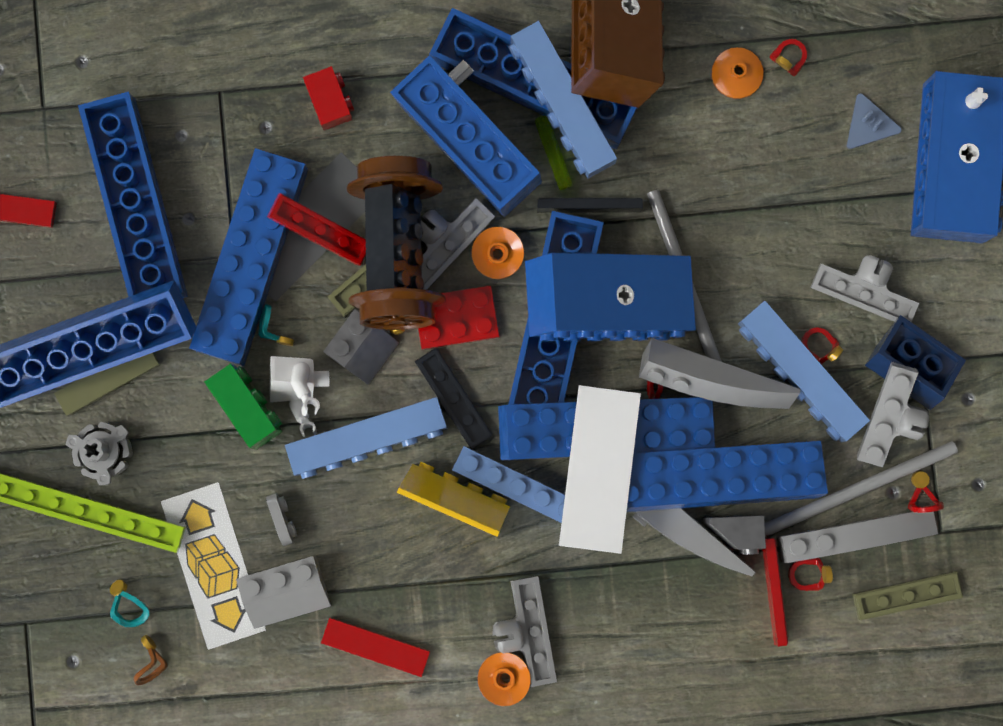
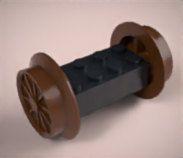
M381 156L366 159L357 165V179L347 185V192L350 195L365 200L366 291L349 297V304L359 309L360 325L364 327L383 330H406L427 327L435 323V307L443 304L446 300L445 296L441 293L423 290L421 200L436 196L443 190L442 183L432 178V165L427 160L411 156Z

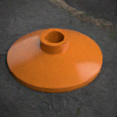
M738 47L730 48L723 51L714 61L711 73L712 80L717 90L723 95L734 99L746 98L756 92L761 85L763 66L759 58L750 50ZM741 67L743 74H736L734 68Z
M488 228L481 232L473 243V263L478 271L486 277L492 279L507 278L513 275L523 262V244L520 238L507 228ZM495 250L502 251L503 256L500 259L493 257Z
M495 653L488 657L479 669V689L483 696L495 705H514L526 696L530 688L531 677L526 663L513 653ZM503 673L510 675L509 682L502 680L501 676Z

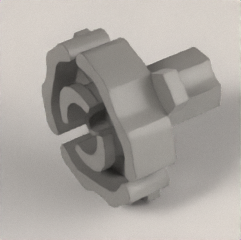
M100 422L98 426L93 424L87 425L78 435H69L65 444L72 449L74 465L88 467L82 468V475L96 479L99 485L111 484V477L120 475L129 466L128 462L121 461L115 469L110 470V467L119 458V443L123 446V458H130L133 455L131 442L126 438L129 434L128 430L123 425L115 426L107 422ZM99 428H103L110 430L112 433L109 434L103 431L96 430H98ZM96 447H97V451L99 452L98 455L95 454Z

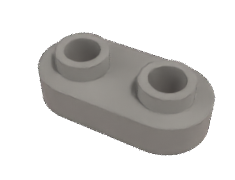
M277 493L266 496L281 544L287 546L294 543L293 537L297 536V532L293 522H288L285 512L289 510L284 496L279 497Z

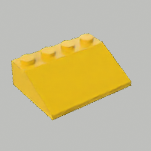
M421 461L419 466L412 464L397 493L498 537L510 509V506L506 505L508 499L494 493L491 498L481 494L482 488L468 483L467 487L457 483L459 478L444 472L443 477L433 473L434 467Z

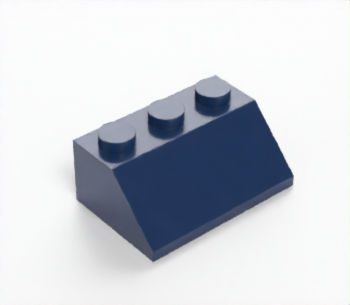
M900 315L877 344L865 366L884 379L891 362L917 369L918 375L910 397L931 410L945 399L966 360Z

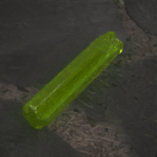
M546 115L535 119V124L558 188L560 190L568 189L572 186V181L549 118Z

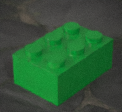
M230 363L204 381V383L247 446L257 450L283 432L279 427L283 423L274 411L267 410L265 404L268 402L261 391L256 388L253 389L249 384L253 380L245 368L242 369L241 366L236 367Z

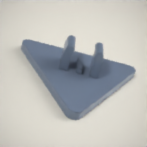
M861 93L856 96L846 145L848 149L897 135L901 132V127Z

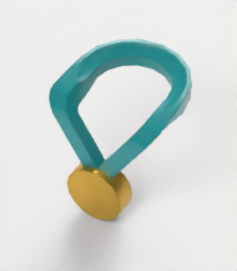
M265 304L259 321V337L275 340L282 345L293 346V339L267 332L271 305Z
M116 580L110 587V593L115 597L110 611L111 618L124 627H136L143 624L149 617L148 606L136 597L126 593L127 584L124 581ZM122 596L143 609V613L139 618L127 620L118 613L117 610Z

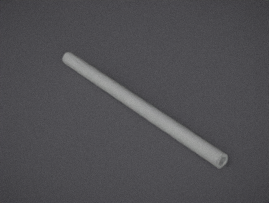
M659 189L647 193L668 254L683 256ZM693 284L695 327L706 357L722 362Z
M953 441L948 442L764 523L765 537L958 453V449Z

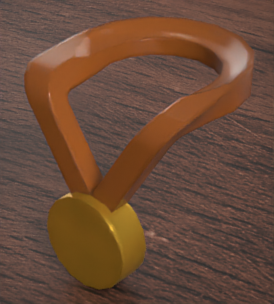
M147 634L141 638V642L149 652L151 663L134 676L133 681L137 686L152 681L167 668V662L155 650L156 644ZM157 660L161 663L152 673L140 678L156 664Z

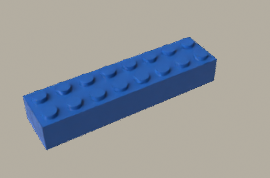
M452 8L429 53L440 67L452 71L464 60L474 70L466 79L548 117L547 115L550 112L547 106H541L534 92L537 89L534 83H528L523 75L522 68L524 66L521 60H515L510 52L511 35ZM561 59L571 77V63ZM582 96L610 147L617 150L637 107Z
M128 91L78 105L128 297L174 280L182 297H188L136 99Z
M255 148L189 349L245 366L289 231L288 228L267 218L279 193L296 202L299 201L308 173V168L304 163Z
M552 211L542 256L550 253L597 254L604 222ZM527 320L508 405L564 403L577 341H564V338H556V341H540V337H529V320Z
M175 280L0 344V408L192 339L197 326Z
M700 397L640 400L634 453L715 448L713 401ZM577 402L498 406L501 460L570 457Z
M821 441L633 453L626 512L820 498L828 494Z

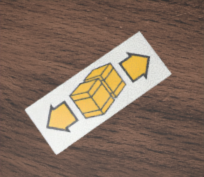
M217 482L161 501L167 522L186 527L177 555L207 649L209 650L266 631L265 626L253 628L242 603L236 579L247 576L248 573L219 483Z

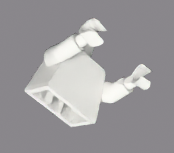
M271 356L269 378L270 402L290 401V409L297 422L301 424L300 431L302 436L305 437L304 431L306 428H313V433L316 435V426L308 419L307 404L314 405L316 415L320 408V403L316 398H313L314 387H329V371H314L312 359Z

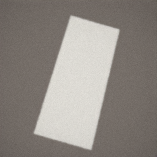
M579 385L559 546L621 554L641 393Z

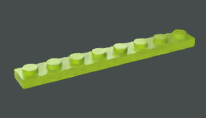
M0 473V502L171 552H179L186 529L185 526Z

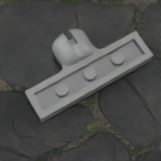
M477 198L451 223L447 222L436 210H429L422 216L432 227L430 229L421 221L423 230L421 240L427 247L423 253L422 263L423 290L428 289L495 217Z
M872 255L863 257L855 275H848L820 263L810 286L812 289L894 322L900 315L912 322L919 303L890 292L887 289V282L893 271V266L885 260H880L878 264L879 258Z
M891 362L857 453V460L883 467L893 439L896 436L901 435L915 440H919L924 436L925 432L922 429L928 427V411L907 403L918 375L917 369Z
M534 576L512 580L511 587L516 616L513 619L496 622L493 625V636H508L505 639L495 640V647L498 652L503 654L522 651L530 672V687L555 683L557 679L539 578Z

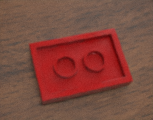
M491 285L441 293L445 296L446 300L443 304L435 307V323L427 327L418 328L422 350L499 338Z

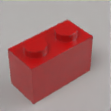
M332 66L303 77L323 130L353 120L350 112L354 111V107L350 97L343 96L341 88L345 87L340 72L334 73Z

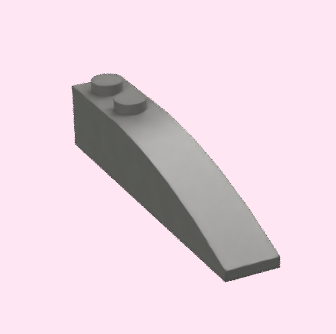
M651 338L642 354L639 378L707 400L747 407L789 409L800 394V389L654 338Z
M681 508L634 512L635 514L632 517L643 527L647 524L669 540L693 554L722 567L749 576L754 575L755 572Z
M907 512L777 536L782 562L791 563L936 535L938 530L934 512Z

